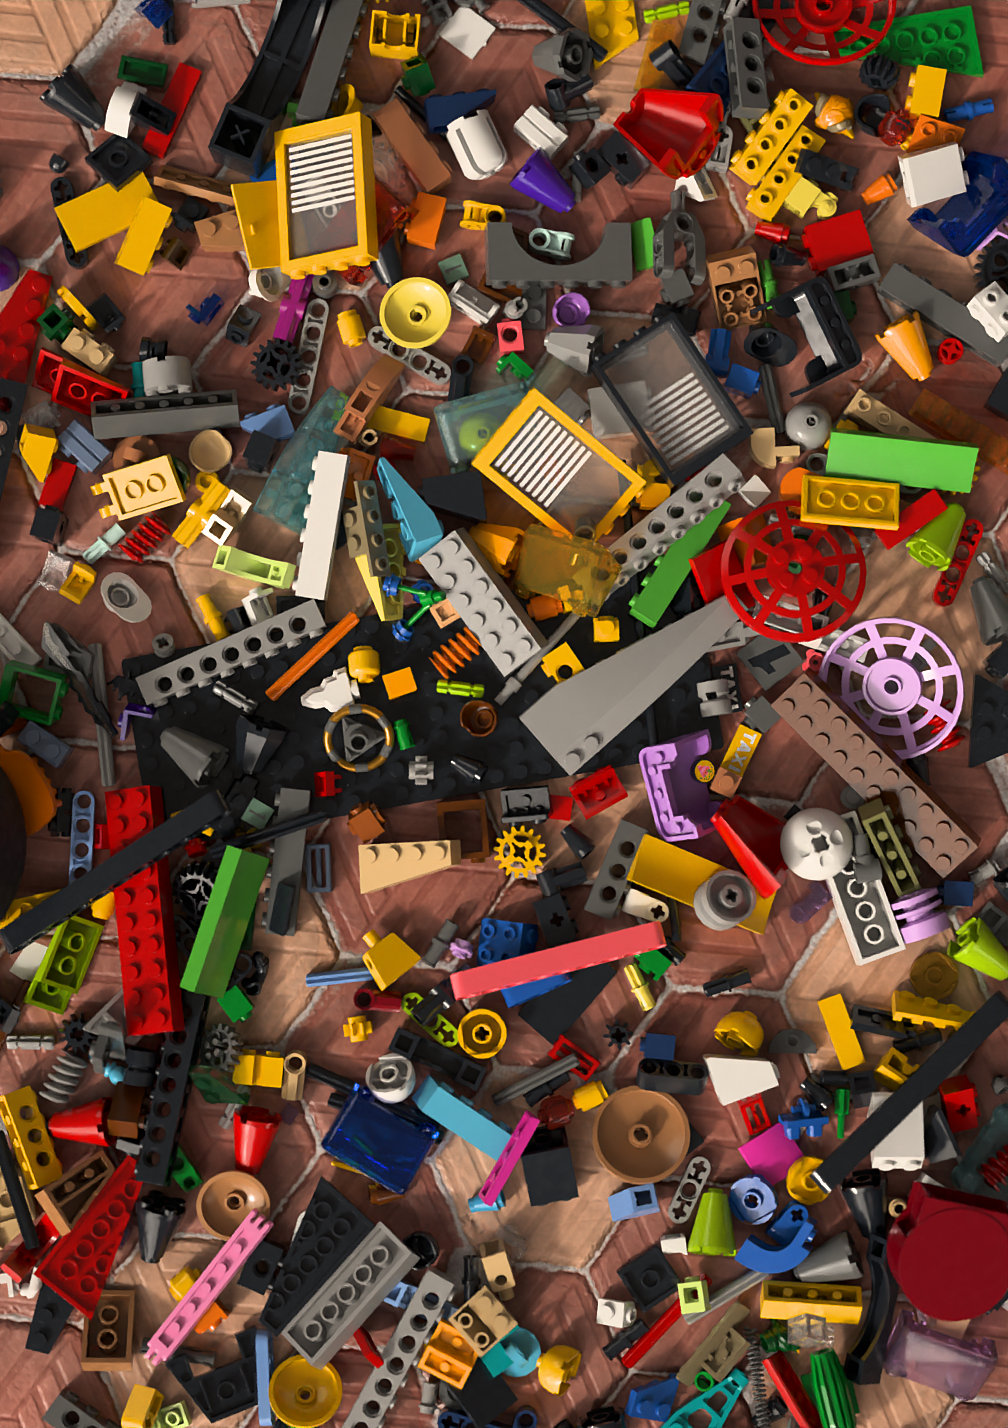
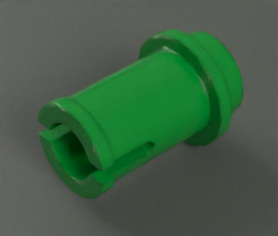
M406 718L393 722V730H395L400 750L416 746L408 726L410 722L407 723Z

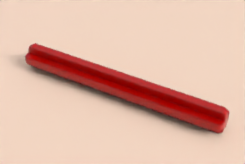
M702 1273L699 1276L700 1281L706 1280L707 1288L712 1284V1279L706 1273ZM695 1289L693 1291V1296L696 1299H698L699 1296L698 1290ZM680 1298L651 1326L650 1331L644 1334L622 1357L621 1360L626 1367L631 1369L683 1315Z

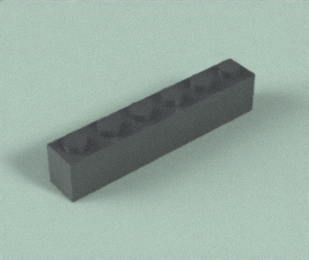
M365 0L332 1L296 111V124L305 125L333 118L334 110H332L334 102L338 103L341 94L339 84L340 81H345L348 67L345 66L347 60H352L355 46L352 44L354 38L358 39L360 36L362 25L359 23L361 17L365 18L369 4L365 3Z
M894 262L876 290L877 293L912 315L914 311H917L923 322L949 338H956L962 343L963 347L998 368L1008 355V335L1000 342H997L987 334L985 327L980 321L971 315L967 303L955 301L948 291L936 289L927 278L923 276L917 277L911 273L912 270L902 263L898 265Z
M236 389L91 402V420L95 440L240 427Z
M282 786L281 792L276 791L275 806H279L278 816H273L272 825L308 814L312 789ZM307 828L275 838V840L270 842L269 854H273V864H268L267 878L271 879L270 888L265 889L264 902L268 903V910L263 912L261 923L262 927H266L265 933L276 934L269 930L277 885L278 883L295 885L296 887L286 936H295Z

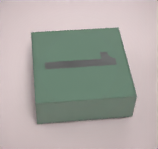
M460 254L438 262L447 286L456 283L459 279L469 278L468 271Z
M253 798L241 819L260 830L265 828L275 810Z

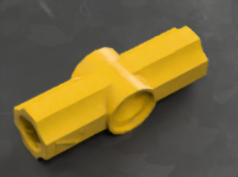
M215 478L202 497L196 499L186 513V518L178 526L172 537L189 549L204 530L212 514L221 508L231 489Z

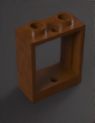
M485 799L436 803L439 841L446 840L444 812L480 809L483 852L461 853V859H471V863L485 862V857H490Z

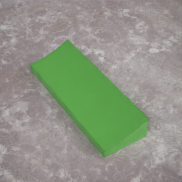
M831 427L824 475L825 477L899 483L903 486L970 493L979 448L976 443Z
M227 845L180 987L195 993L223 999L270 860L269 858Z

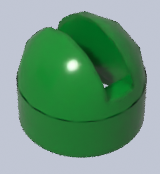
M701 1371L695 1376L694 1383L698 1390L706 1392L714 1387L715 1379L707 1371ZM703 1375V1376H705L709 1381H711V1385H710L706 1380H704L703 1378H701V1376Z

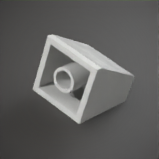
M956 142L898 155L906 201L911 207L967 192L965 185H969L968 173L966 170H962L961 161H965L962 146L958 147Z
M720 1054L702 1055L717 1097L723 1106L779 1085L777 1079L781 1077L776 1064L766 1058Z
M873 1092L867 1118L893 1092ZM923 1101L870 1153L872 1168H879L883 1171L893 1168H904L905 1170L912 1171L922 1167L924 1160Z

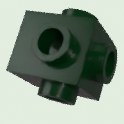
M54 303L36 320L44 328L41 332L51 342L56 339L60 344L66 340L74 327L78 328L72 322L75 317L66 308L61 311Z

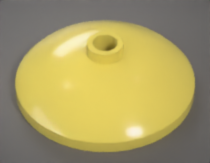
M421 277L407 278L393 285L385 294L380 306V322L387 336L396 344L412 349L427 347L438 341L448 329L452 316L451 303L443 288L434 281ZM416 315H422L420 321L414 320Z

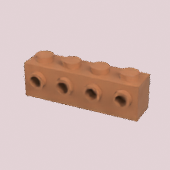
M395 98L373 113L374 122L424 193L433 195L452 182L451 173L453 171L445 160L441 162L437 156L439 151L432 141L427 142L424 138L425 131L420 123L412 121L410 118L412 113L404 102L400 104L398 99Z

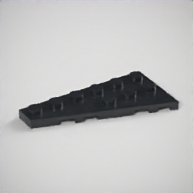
M322 1175L258 1320L276 1337L376 1226L371 1219Z

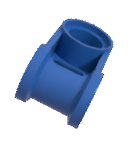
M796 1200L788 1202L779 1215L770 1222L765 1233L781 1246L791 1243L808 1218L805 1204L799 1203ZM800 1209L802 1215L800 1217L798 1215L793 1217L792 1210L798 1211Z

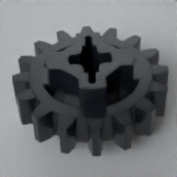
M277 338L274 344L269 339L267 340L268 346L264 347L260 344L261 352L253 353L257 359L250 363L256 367L251 373L254 376H258L256 382L259 384L263 383L265 389L268 390L271 387L273 391L277 392L280 386L286 391L288 383L293 386L295 385L294 377L301 378L297 371L304 368L302 364L298 363L303 357L297 354L298 348L295 346L291 347L292 344L286 340L283 343L280 338ZM278 350L285 351L289 355H281ZM266 375H273L276 380L268 379Z

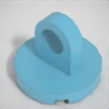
M520 1327L501 1341L505 1348V1353L514 1362V1364L503 1371L504 1374L512 1377L526 1376L536 1368L541 1349L534 1333Z

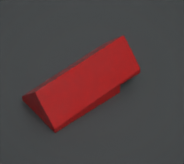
M44 347L41 348L32 387L52 394L50 401L91 417V402L131 398L132 393L130 389Z

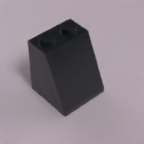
M480 471L422 479L423 485L418 486L419 496L432 511L476 524H487Z
M564 1122L556 1123V1126L553 1127L550 1125L536 1127L521 1154L531 1207L537 1205L545 1206L552 1202L569 1201L579 1197Z

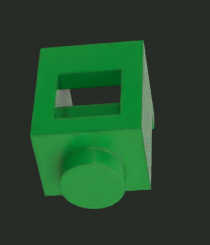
M657 950L633 955L640 961L637 966L648 975L651 971L655 973L652 978L656 982L672 964L671 961Z

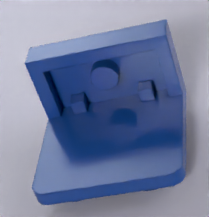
M484 918L481 922L477 965L484 966L534 953L538 940V925Z

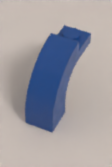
M809 1216L794 1240L783 1246L769 1245L751 1234L734 1259L747 1268L762 1273H780L790 1270L801 1263L813 1249V1246L809 1243L818 1231L814 1228L818 1221Z

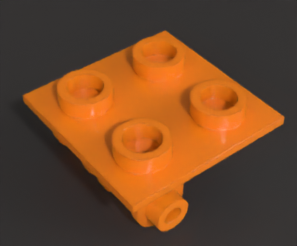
M920 114L919 119H915L913 123L914 132L906 153L951 142H956L959 147L965 128Z

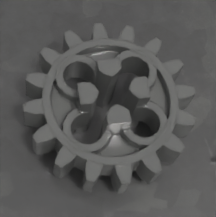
M222 1023L219 1025L213 1024L212 1030L205 1029L206 1036L202 1038L200 1054L198 1056L201 1062L198 1066L204 1068L203 1073L218 1078L220 1076L227 1077L228 1071H235L233 1065L240 1064L237 1058L243 1055V1052L239 1051V1047L244 1045V1043L238 1041L241 1034L235 1032V1027Z

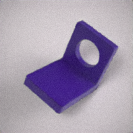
M128 703L124 712L120 713L118 727H121L120 740L125 741L130 733L132 715L153 718L157 708Z

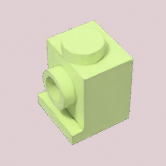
M699 1276L687 1277L685 1278V1283L678 1284L682 1314L712 1310L709 1303L706 1280L700 1281ZM695 1289L698 1290V1299L693 1296Z

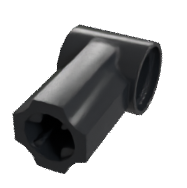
M670 39L649 53V58L658 71L663 70L678 88H684L694 78V71L681 58L677 46Z
M589 74L579 77L581 79L575 82H569L561 78L546 82L544 88L550 109L553 111L563 110L570 105V100L592 90L594 85Z
M660 303L655 304L650 324H654L653 320L662 313H665L667 316L673 312L689 337L696 336L701 317L700 311L688 307H681L679 309Z
M460 355L453 360L447 402L468 405L474 364L469 356ZM465 361L470 365L468 372L460 373L457 371L456 366L459 362Z
M581 861L559 869L553 868L536 874L543 898L562 892L565 888L588 881Z

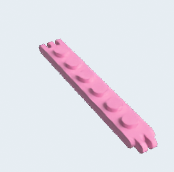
M256 1208L249 1213L148 1342L150 1349L145 1354V1357L149 1360L157 1353L152 1361L155 1366L162 1360L167 1361L273 1227L274 1224L270 1220L263 1227L261 1226L267 1218L263 1214L256 1221L254 1220L259 1214V1210Z

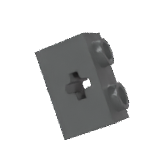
M873 253L829 267L824 276L830 284L833 293L846 290L851 291L877 283L881 274Z

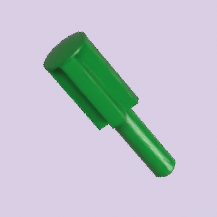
M840 1087L835 1088L834 1113L838 1114L837 1138L843 1139L845 1114L849 1115L850 1089Z

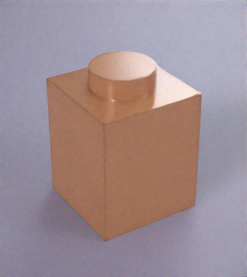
M718 767L708 790L730 800L733 798L742 777L722 767Z

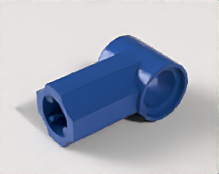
M721 328L711 329L708 353L705 355V360L716 377L727 378L730 362L728 354L732 331Z

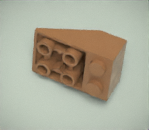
M751 246L707 255L706 275L719 328L732 330L750 326L751 324L767 322L765 309L752 315L749 311L764 303L756 253Z

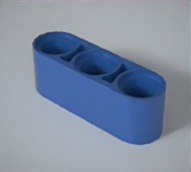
M567 972L500 991L509 1009L556 989L573 979L570 973Z

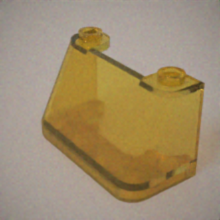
M529 524L524 535L513 587L516 590L515 593L521 598H533L536 593L568 602L573 607L572 611L578 616L585 617V615L596 618L622 567L610 552L597 542L540 525Z

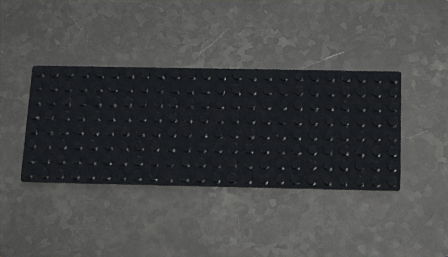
M655 565L647 566L639 571L641 592L645 588L641 583L648 572L653 575L657 569ZM692 568L686 577H693ZM573 579L511 590V592L528 614L526 604H530V598L552 593V595L557 594L556 591L560 587L569 585L571 592L580 590V587ZM630 579L624 586L616 589L606 601L599 603L597 606L592 603L550 652L567 642L586 670L596 665L595 663L607 659L616 654L617 651L636 642L635 618L629 614L632 606L628 605L632 599ZM581 601L574 603L575 607H577ZM668 605L654 628L645 624L646 636L660 631L662 627L670 623L677 622L681 617ZM421 607L404 609L402 619L409 621ZM428 609L412 624L415 631L411 635L412 638L409 641H400L392 633L394 629L392 627L393 622H398L399 620L381 621L379 614L358 617L360 619L359 623L276 701H272L266 695V690L340 621L326 623L327 628L323 629L324 633L312 639L310 636L300 639L301 644L289 649L286 645L278 649L280 653L275 656L266 658L264 655L257 658V663L250 667L244 668L242 665L235 668V673L222 678L219 675L212 678L213 683L205 687L199 688L197 685L190 688V693L177 698L174 695L167 698L168 703L157 707V712L153 718L132 715L131 723L142 786L152 785L161 787L164 820L167 821L171 818L172 813L184 810L214 790L219 789L224 796L235 778L240 779L244 773L241 771V767L237 765L236 724L239 716L247 712L243 710V707L239 708L224 699L223 695L219 696L214 693L213 687L216 682L222 680L227 683L228 687L232 686L247 695V699L252 698L257 701L258 707L253 713L254 715L265 717L264 721L269 723L270 720L276 721L288 728L285 739L260 773L255 772L252 775L258 779L254 787L257 790L254 798L275 810L266 824V828L272 826L273 816H278L279 806H275L276 791L281 792L282 786L312 789L309 813L324 809L327 819L346 816L354 805L358 803L364 804L367 801L370 804L375 803L380 809L570 776L519 718L523 712L557 682L553 676L548 678L541 667L544 662L541 661L521 683L522 687L516 693L513 692L500 706L494 699L504 689L508 679L511 676L514 677L526 663L504 677L485 649L478 646L480 654L477 655L471 652V661L463 658L464 667L456 663L457 672L454 673L451 670H447L449 678L446 679L429 658L434 660L432 653L434 650L442 654L440 648L442 644L449 648V639L457 642L456 633L465 636L463 628H468L462 618L441 629L430 609ZM561 612L556 617L535 622L534 618L531 619L547 640L571 612L565 614ZM600 616L618 618L619 641L594 643L593 618H599ZM305 627L296 628L294 630L300 632L304 630ZM283 631L271 633V639L276 642L280 641L284 636ZM255 638L249 642L250 651H258L261 648L260 639ZM211 644L177 649L171 656L166 658L158 657L156 654L123 659L121 662L123 676L125 677L127 670L131 671L130 679L136 681L135 678ZM371 646L373 650L379 653L380 674L373 678V681L370 683H359L358 679H356L360 699H356L355 704H365L378 709L390 721L392 728L393 722L406 718L407 723L410 722L408 726L416 746L400 750L395 730H393L394 745L386 761L373 770L356 773L336 765L325 750L323 743L324 728L329 718L335 712H330L325 707L314 709L302 706L300 697L309 689L319 687L324 678L333 675L334 670L343 667L347 668L350 680H354L349 674L348 656L355 647ZM232 648L227 652L228 661L238 659L239 651L236 648ZM707 652L654 701L659 743L698 730L708 729L712 743L709 751L723 748L724 742L719 715L703 718L701 715L700 704L703 702V699L698 696L697 684L712 681ZM214 658L207 659L204 664L206 671H213L217 666ZM566 665L559 668L558 674L561 678L568 679L572 676V669ZM410 667L417 690L401 695L400 698L390 700L382 676ZM187 668L183 671L182 677L184 681H190L194 678V670L192 668ZM164 678L160 683L162 691H168L172 687L170 678ZM442 679L448 680V682L471 683V685L482 684L484 685V695L479 698L473 697V695L450 694V692H447V694L437 692V682ZM130 692L127 693L128 703L149 706L146 704L144 697L136 692L133 697H130ZM711 693V699H716L715 693ZM471 700H485L495 706L499 717L496 730L484 737L471 735L460 724V712L465 704ZM645 710L572 775L594 772L598 768L608 765L617 768L639 764L640 751L649 746ZM365 713L346 715L384 732L378 721L371 715ZM340 719L332 734V742L340 756L346 760L342 719ZM177 726L229 749V752H225L229 757L224 768L216 778L211 776L207 780L210 783L207 787L201 789L195 786L161 746L162 740L160 737L166 728ZM385 738L350 762H369L375 759L380 754ZM457 753L483 761L484 765L488 766L486 776L480 784L470 782L450 766L452 759ZM416 756H427V761H434V779H427V785H416L415 779H409V761H415ZM334 771V775L339 774L342 776V779L334 780L335 788H342V792L335 793V796L315 797L314 773ZM240 819L230 836L251 833L259 829ZM214 830L211 837L201 833L193 839L201 838L202 841L225 836Z

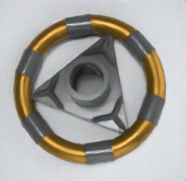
M352 704L339 709L329 718L324 728L323 743L328 756L339 767L356 773L367 772L379 767L389 757L394 745V732L390 721L384 713L369 705ZM360 713L371 715L378 721L384 732L346 715ZM340 719H342L346 760L340 756L332 742V734ZM385 738L380 754L375 759L369 762H350Z

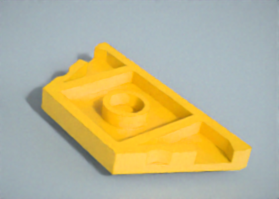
M584 0L589 37L608 51L607 56L601 62L593 58L594 70L602 67V64L611 58L614 59L624 49L630 48L638 42L639 37L633 0Z

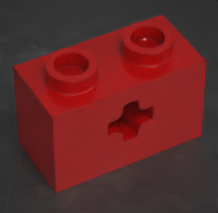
M966 1074L945 1079L938 1088L942 1112L952 1133L978 1127L977 1117L980 1116V1110L977 1102L974 1100L975 1097H978L975 1083H970Z

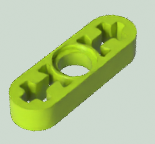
M409 992L403 997L401 1005L403 1010L416 1021L410 1012L413 1007L411 1009L407 1008L408 1001L406 999L408 997L410 999L416 997L418 998V1004L424 998L416 992ZM441 1013L437 1015V1024L432 1027L427 1025L423 1027L418 1023L442 1046L453 1047L457 1044L458 1029ZM441 1021L446 1023L442 1027L445 1031H454L453 1038L455 1040L453 1042L450 1040L443 1041L444 1034L441 1031L437 1035L433 1032L440 1026Z

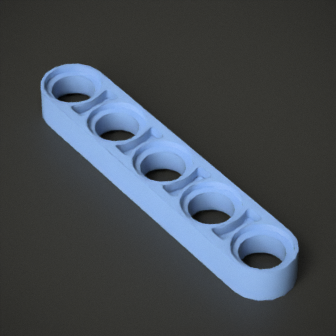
M80 791L73 798L69 884L77 880L74 875L77 868L83 867L87 872L93 869L96 797L89 791ZM86 794L91 798V805L83 809L79 806L78 799ZM81 819H86L90 823V828L85 833H81L77 829V823ZM80 843H85L89 848V852L85 857H80L76 853V847Z

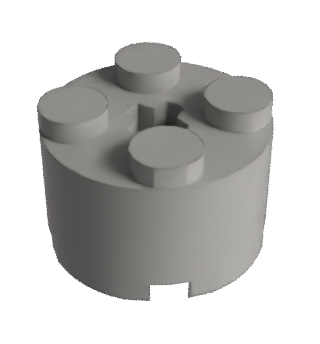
M165 356V360L159 361L155 357L142 362L145 397L193 393L191 364L187 357Z

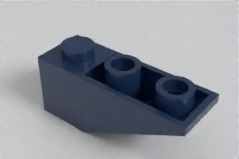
M482 88L472 93L458 91L448 96L434 94L425 98L423 108L428 135L448 132L447 126L462 116L464 119L474 117L478 114L477 110H483L494 103L497 94L496 90Z

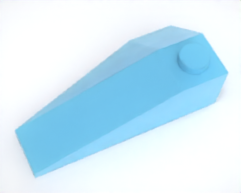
M382 457L379 458L377 472L386 498L392 499L391 514L394 520H399L402 532L399 533L401 543L409 561L413 562L441 541L444 527L442 522L436 519L434 512L390 463Z

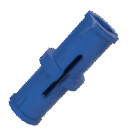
M991 97L975 102L965 101L963 105L944 108L943 116L944 118L947 117L945 122L950 123L963 119L969 121L973 120L975 116L993 113L994 105L993 103L990 104L992 102Z

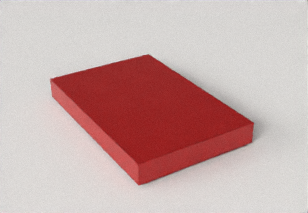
M727 539L688 559L705 605L724 595L721 585L720 565ZM732 546L729 556V576L744 573L734 546ZM746 582L732 586L733 592L748 609L756 605Z

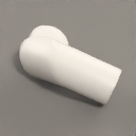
M34 1266L33 1273L38 1268L37 1266ZM33 1273L30 1284L23 1283L20 1288V1294L27 1296V1298L35 1297L43 1284Z

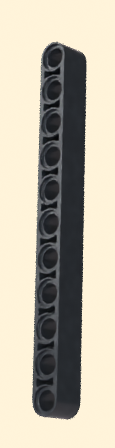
M218 789L208 793L0 930V939L8 953L12 955L23 950L227 817L232 810L221 791Z
M1000 990L992 995L809 1175L826 1195L1008 1018V998Z

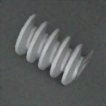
M61 1048L66 1056H57V1059L62 1064H53L52 1067L57 1073L48 1074L53 1081L52 1083L44 1082L43 1085L48 1091H39V1094L57 1103H68L70 1098L67 1094L74 1093V1088L71 1085H78L79 1081L76 1077L83 1075V1071L80 1068H86L88 1063L80 1055L73 1054V1051H66L64 1048Z

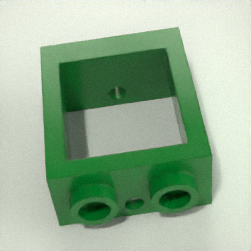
M11 660L5 665L0 685V704L6 700L20 712L18 717L51 726L61 719L63 713V706L60 705L62 697H66L69 689V684L66 683L67 675ZM19 672L57 682L49 713L12 702Z

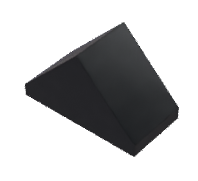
M137 92L129 112V116L135 125L165 136H169L177 113L140 92Z

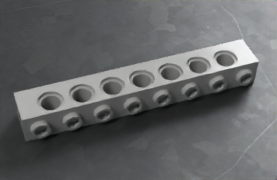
M721 454L575 574L573 579L595 606L606 601L616 589L624 586L633 575L645 569L650 561L663 554L672 543L681 539L689 529L701 523L706 515L719 508L732 494L737 493L746 483L741 471L724 454Z
M312 599L135 679L146 704L149 706L154 705L157 708L168 703L167 698L174 695L180 698L189 694L190 688L198 685L199 688L213 683L212 678L219 675L225 678L234 674V669L243 665L244 668L250 667L257 663V658L264 655L266 658L275 656L280 653L278 649L286 645L288 649L302 643L300 639L310 636L312 639L324 633L323 629L327 628L316 601ZM297 619H303L306 622L305 629L300 632L293 629V623ZM282 629L284 633L283 638L277 642L271 639L272 631ZM255 638L260 639L261 648L258 651H250L249 642ZM232 648H236L239 651L238 659L228 661L227 652ZM209 658H214L217 662V666L213 671H206L204 667L206 660ZM187 668L194 670V678L190 681H184L182 677L183 671ZM164 678H170L172 681V687L168 691H162L160 688V683Z
M431 1265L428 1267L381 1353L384 1364L378 1369L374 1366L341 1428H357L356 1423L358 1422L366 1423L368 1428H382L387 1418L383 1414L387 1407L392 1409L398 1398L395 1392L399 1386L402 1388L405 1386L410 1376L407 1373L410 1365L415 1366L422 1354L418 1350L422 1343L427 1345L433 1334L430 1328L434 1321L439 1323L445 1312L442 1306L446 1300L451 1301L457 1290L454 1287L455 1279ZM430 1292L436 1293L439 1296V1300L434 1303L429 1302L426 1299V1295ZM423 1314L426 1316L427 1322L419 1324L415 1321L414 1316ZM412 1336L416 1342L413 1345H406L402 1338ZM399 1357L403 1360L404 1364L396 1367L391 1363V1359ZM381 1379H388L391 1381L392 1386L383 1388L379 1381ZM375 1400L380 1404V1408L376 1410L371 1409L367 1403Z

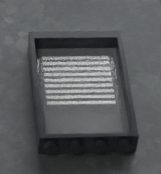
M673 312L667 316L665 313H662L653 320L654 324L649 328L642 326L633 333L634 337L629 341L622 339L613 346L614 350L609 354L602 352L596 356L590 368L670 489L713 462L721 454L730 451L754 433Z

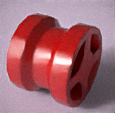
M948 338L939 345L936 355L938 360L944 365H952L961 358L964 348L962 343L956 338Z

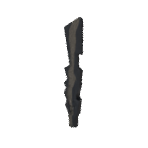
M45 622L42 649L70 677L69 688L78 694V702L83 703L85 712L92 715L94 722L103 727L111 739L114 738L119 732L113 725L112 717L104 703L96 697L95 691L84 672L74 667L68 658L71 653L49 622Z

